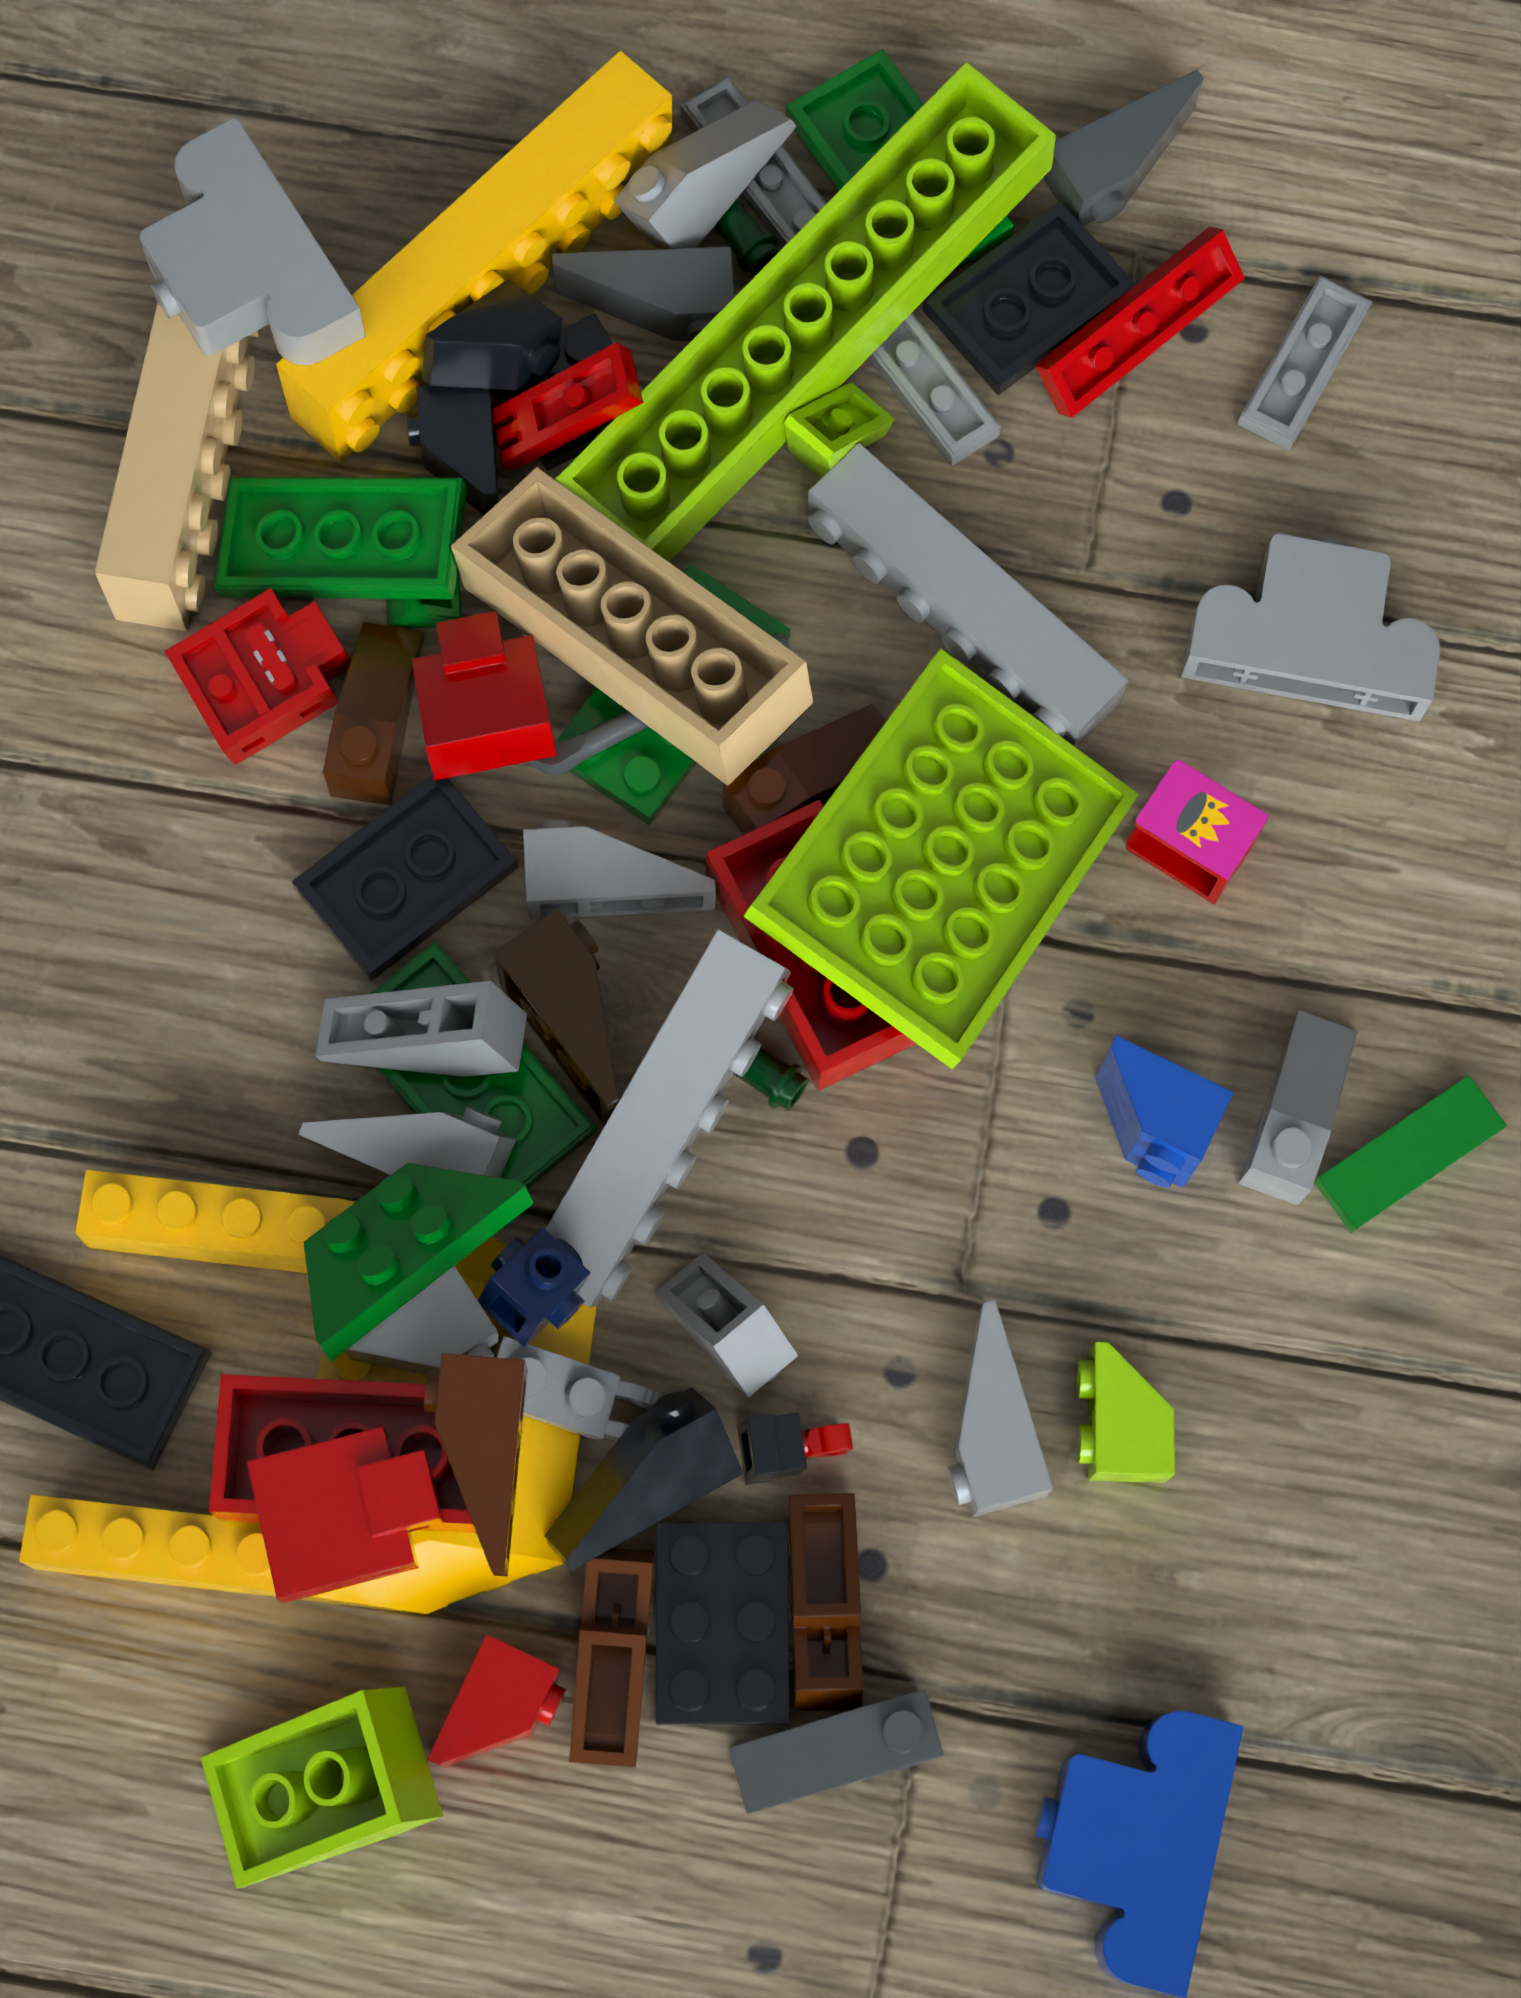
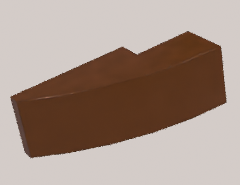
M855 1493L789 1495L795 1711L854 1710L861 1708L863 1699V1670Z
M611 1548L586 1562L569 1762L636 1767L655 1551Z

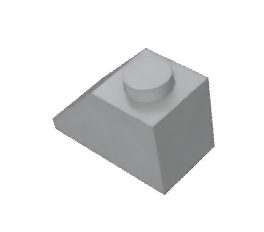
M704 1252L654 1292L659 1301L716 1368L747 1397H750L763 1385L772 1381L784 1367L798 1356L765 1305Z
M454 1265L345 1352L351 1360L427 1375L428 1371L440 1372L442 1353L493 1357L494 1354L490 1347L498 1343V1331Z

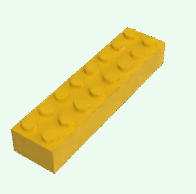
M620 50L352 294L360 308L365 332L364 338L311 365H296L284 358L276 363L290 418L340 464L352 452L360 453L367 449L377 438L380 427L396 412H406L417 402L416 387L427 384L422 380L425 335L509 279L529 294H534L544 284L549 275V270L553 267L552 253L580 252L588 242L592 230L605 218L612 220L623 212L614 202V199L627 185L632 175L641 168L652 154L672 144V95Z

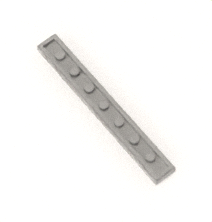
M727 76L681 104V117L691 130L696 132L749 104V102L730 77ZM782 145L741 193L768 230L778 239V243L782 248L827 204ZM913 313L868 357L875 369L951 467L999 437L1001 431L999 423Z

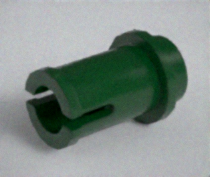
M739 199L735 200L713 227L738 255L737 265L740 269L750 271L753 275H757L779 252L777 248L778 239L772 233H764Z
M761 1047L743 1077L733 1073V1075L768 1097V1106L773 1109L781 1106L787 1111L798 1102L809 1082V1079L801 1074L802 1067L796 1063L790 1067Z

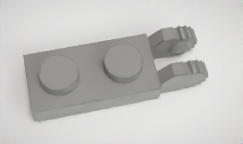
M499 1336L498 1343L494 1344L492 1348L493 1357L521 1359L526 1362L528 1374L524 1405L525 1417L591 1439H603L604 1437L617 1442L630 1424L609 1420L614 1398L631 1403L633 1407L649 1411L654 1403L664 1396L660 1392L646 1387L620 1381V1375L529 1344L523 1347L518 1341L506 1336Z

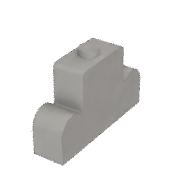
M235 116L182 146L175 157L174 169L186 207L144 228L139 235L150 271L157 280V282L151 285V289L166 316L170 319L178 314L205 355H213L267 325H270L278 353L285 360L296 365H311L320 362L364 338L365 332L359 306L237 117Z
M1275 534L1271 538L1260 564L1254 601L1252 596L1244 589L1234 585L1216 586L1209 589L1201 597L1188 630L1181 678L1420 722L1434 698L1440 645L1434 630L1426 623L1414 618H1402L1392 622L1390 626L1383 625L1382 620L1391 559L1386 553L1346 546L1342 540L1334 537L1320 536L1307 539L1285 534Z

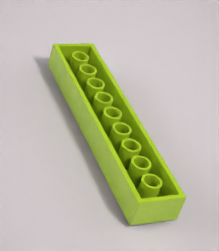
M966 62L641 391L644 403L617 416L555 480L670 562L787 442L784 422L788 415L838 389L1044 178L1053 166L1056 134Z

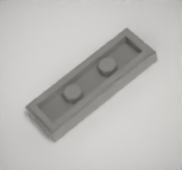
M1319 275L1241 413L1237 425L1290 451L1365 318L1372 301Z

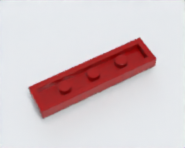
M1209 226L1035 365L1059 414L1073 418L1245 279L1223 229Z

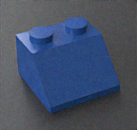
M1116 1035L1095 1079L1126 1161L1137 1165L1136 1173L1145 1180L1165 1188H1169L1172 1183L1183 1188L1202 1161L1234 1092Z

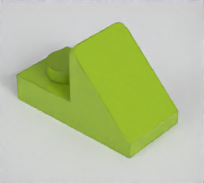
M849 382L788 415L784 422L788 450L821 479L858 443L865 448L885 437L895 418L855 384Z

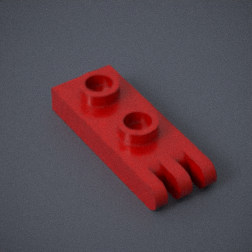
M616 342L491 410L492 424L494 427L500 428L495 432L497 445L499 448L505 449L500 453L502 467L507 470L521 468L644 403L631 350Z

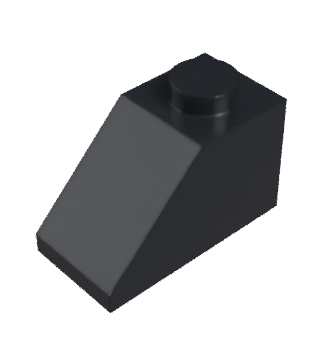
M509 279L425 335L422 380L430 386L517 390L536 376L546 375L556 365L561 353L559 343L563 318Z
M444 386L416 387L418 409L407 410V429L410 447L421 446L424 468L435 477L462 478L467 485L466 502L482 515H485L499 502L490 389Z

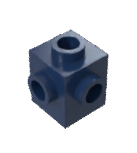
M542 1228L526 1244L517 1237L501 1251L491 1264L496 1273L490 1277L478 1298L481 1307L516 1341L525 1347L546 1325L551 1323L557 1329H560L579 1310L585 1300L578 1292L591 1272L583 1265L580 1255L569 1243L561 1239H555Z

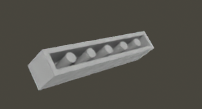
M860 443L855 445L809 490L807 504L808 522L822 540L829 544L837 542L853 556L852 561L855 567L866 579L875 584L881 581L897 595L896 599L899 606L911 619L918 623H922L925 620L941 634L943 645L955 658L964 663L970 660L987 675V683L1012 701L1015 700L1028 713L1074 747H1077L1121 702L1129 681L1124 675Z
M719 929L545 1229L555 1239H561L569 1243L580 1255L583 1265L591 1272L578 1292L585 1300L583 1304L588 1307L600 1305L604 1297L614 1301L624 1287L632 1271V1268L624 1262L636 1241L646 1245L655 1233L664 1216V1211L657 1208V1205L667 1187L670 1185L678 1189L686 1179L697 1157L689 1152L690 1147L701 1129L711 1133L729 1102L727 1098L721 1095L733 1073L740 1077L745 1075L761 1047V1043L753 1038L765 1017L775 1021L792 994L793 987L786 983L792 971Z

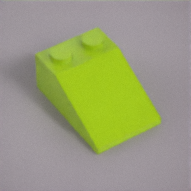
M405 1686L358 1691L200 1757L236 1889L388 1839L443 1817Z

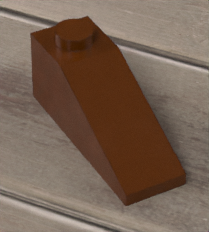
M363 622L334 713L323 768L330 796L391 806L415 686L412 659L419 658L421 655L424 631Z
M871 704L772 749L752 762L729 786L723 783L722 807L743 835L817 800H820L824 807L886 721L875 706Z
M442 1353L440 1372L428 1371L424 1412L435 1413L434 1423L493 1575L508 1577L528 1374L526 1362L521 1359Z

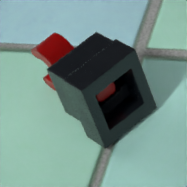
M799 1413L749 1416L737 1427L745 1485L771 1482L778 1477L799 1475L807 1468L806 1457L846 1455L847 1450H853L849 1423L827 1425L802 1431Z

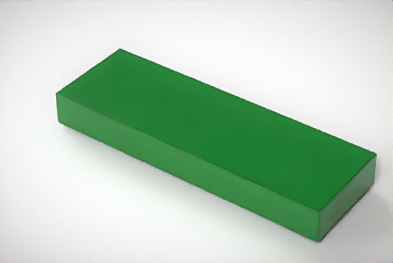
M1468 1075L1320 1175L1314 1183L1352 1234L1501 1132L1507 1125L1470 1075Z

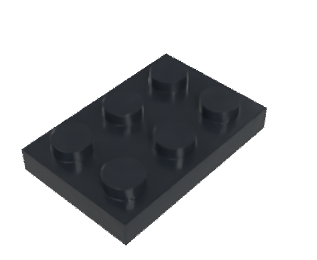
M1059 201L924 300L923 312L994 392L1000 395L1034 370L1037 363L1136 284L1064 204Z
M432 774L291 882L296 892L368 979L373 981L518 869V863L516 858L449 779L434 781Z
M788 1522L656 1523V1726L789 1725Z

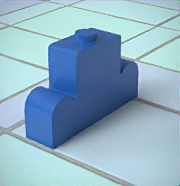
M1188 1711L1167 1713L1154 1718L1148 1723L1139 1738V1755L1143 1765L1147 1767V1771L1076 1754L1066 1758L1062 1763L1054 1799L1043 1797L1035 1828V1837L1045 1839L1036 1877L1037 1885L1049 1892L1115 1909L1116 1916L1109 1918L1100 1927L1095 1938L1096 1958L1099 1966L1108 1976L1120 1982L1181 1998L1187 1997L1244 1726Z

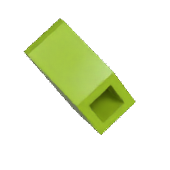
M1095 1342L1088 1351V1360L1079 1359L1077 1363V1397L1079 1399H1088V1424H1079L1077 1429L1076 1447L1078 1464H1088V1481L1166 1483L1175 1475L1174 1408L1109 1342Z

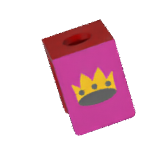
M1176 760L1135 820L1136 828L1128 838L1125 847L1129 852L1215 905L1257 841L1270 815L1183 761Z

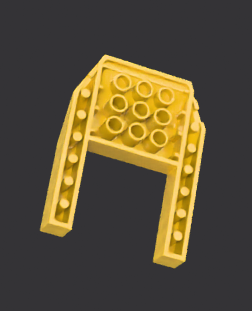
M86 1170L75 1234L91 1249L307 1273L303 1242L324 1227L330 1220L353 1205L355 1201ZM490 1237L455 1265L477 1300L490 1277L496 1273L491 1267L492 1262L506 1247L505 1244L494 1237ZM583 1304L560 1329L549 1323L528 1344L590 1365L597 1306L588 1307ZM485 1311V1313L497 1329L498 1337L506 1336L508 1338L514 1339L500 1324H498ZM322 1351L318 1379L426 1384L427 1375L351 1360L345 1351L331 1362ZM523 1416L508 1577L493 1575L477 1533L419 1530L411 1533L419 1566L418 1569L298 1600L426 1615L448 1607L449 1604L485 1591L489 1592L525 1576L538 1574L564 1564L549 1546L545 1534L573 1499L581 1435ZM30 1494L19 1562L33 1569L276 1597L260 1522L220 1521L213 1515Z

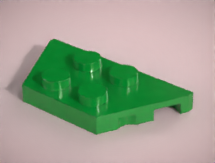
M406 1163L305 1240L303 1243L315 1339L326 1358L330 1362L533 1205L534 1202L526 1186L520 1181Z

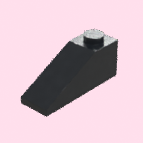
M690 1387L685 1391H676L661 1397L654 1403L651 1410L633 1420L545 1534L549 1546L571 1571L744 1474L717 1409L693 1387Z

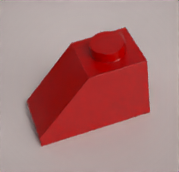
M486 1634L427 1760L444 1768L533 1735L538 1722L550 1726L567 1690L557 1685L561 1675L560 1669Z

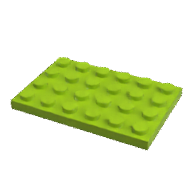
M940 648L743 917L946 1066L953 1069L963 1059L1139 794Z

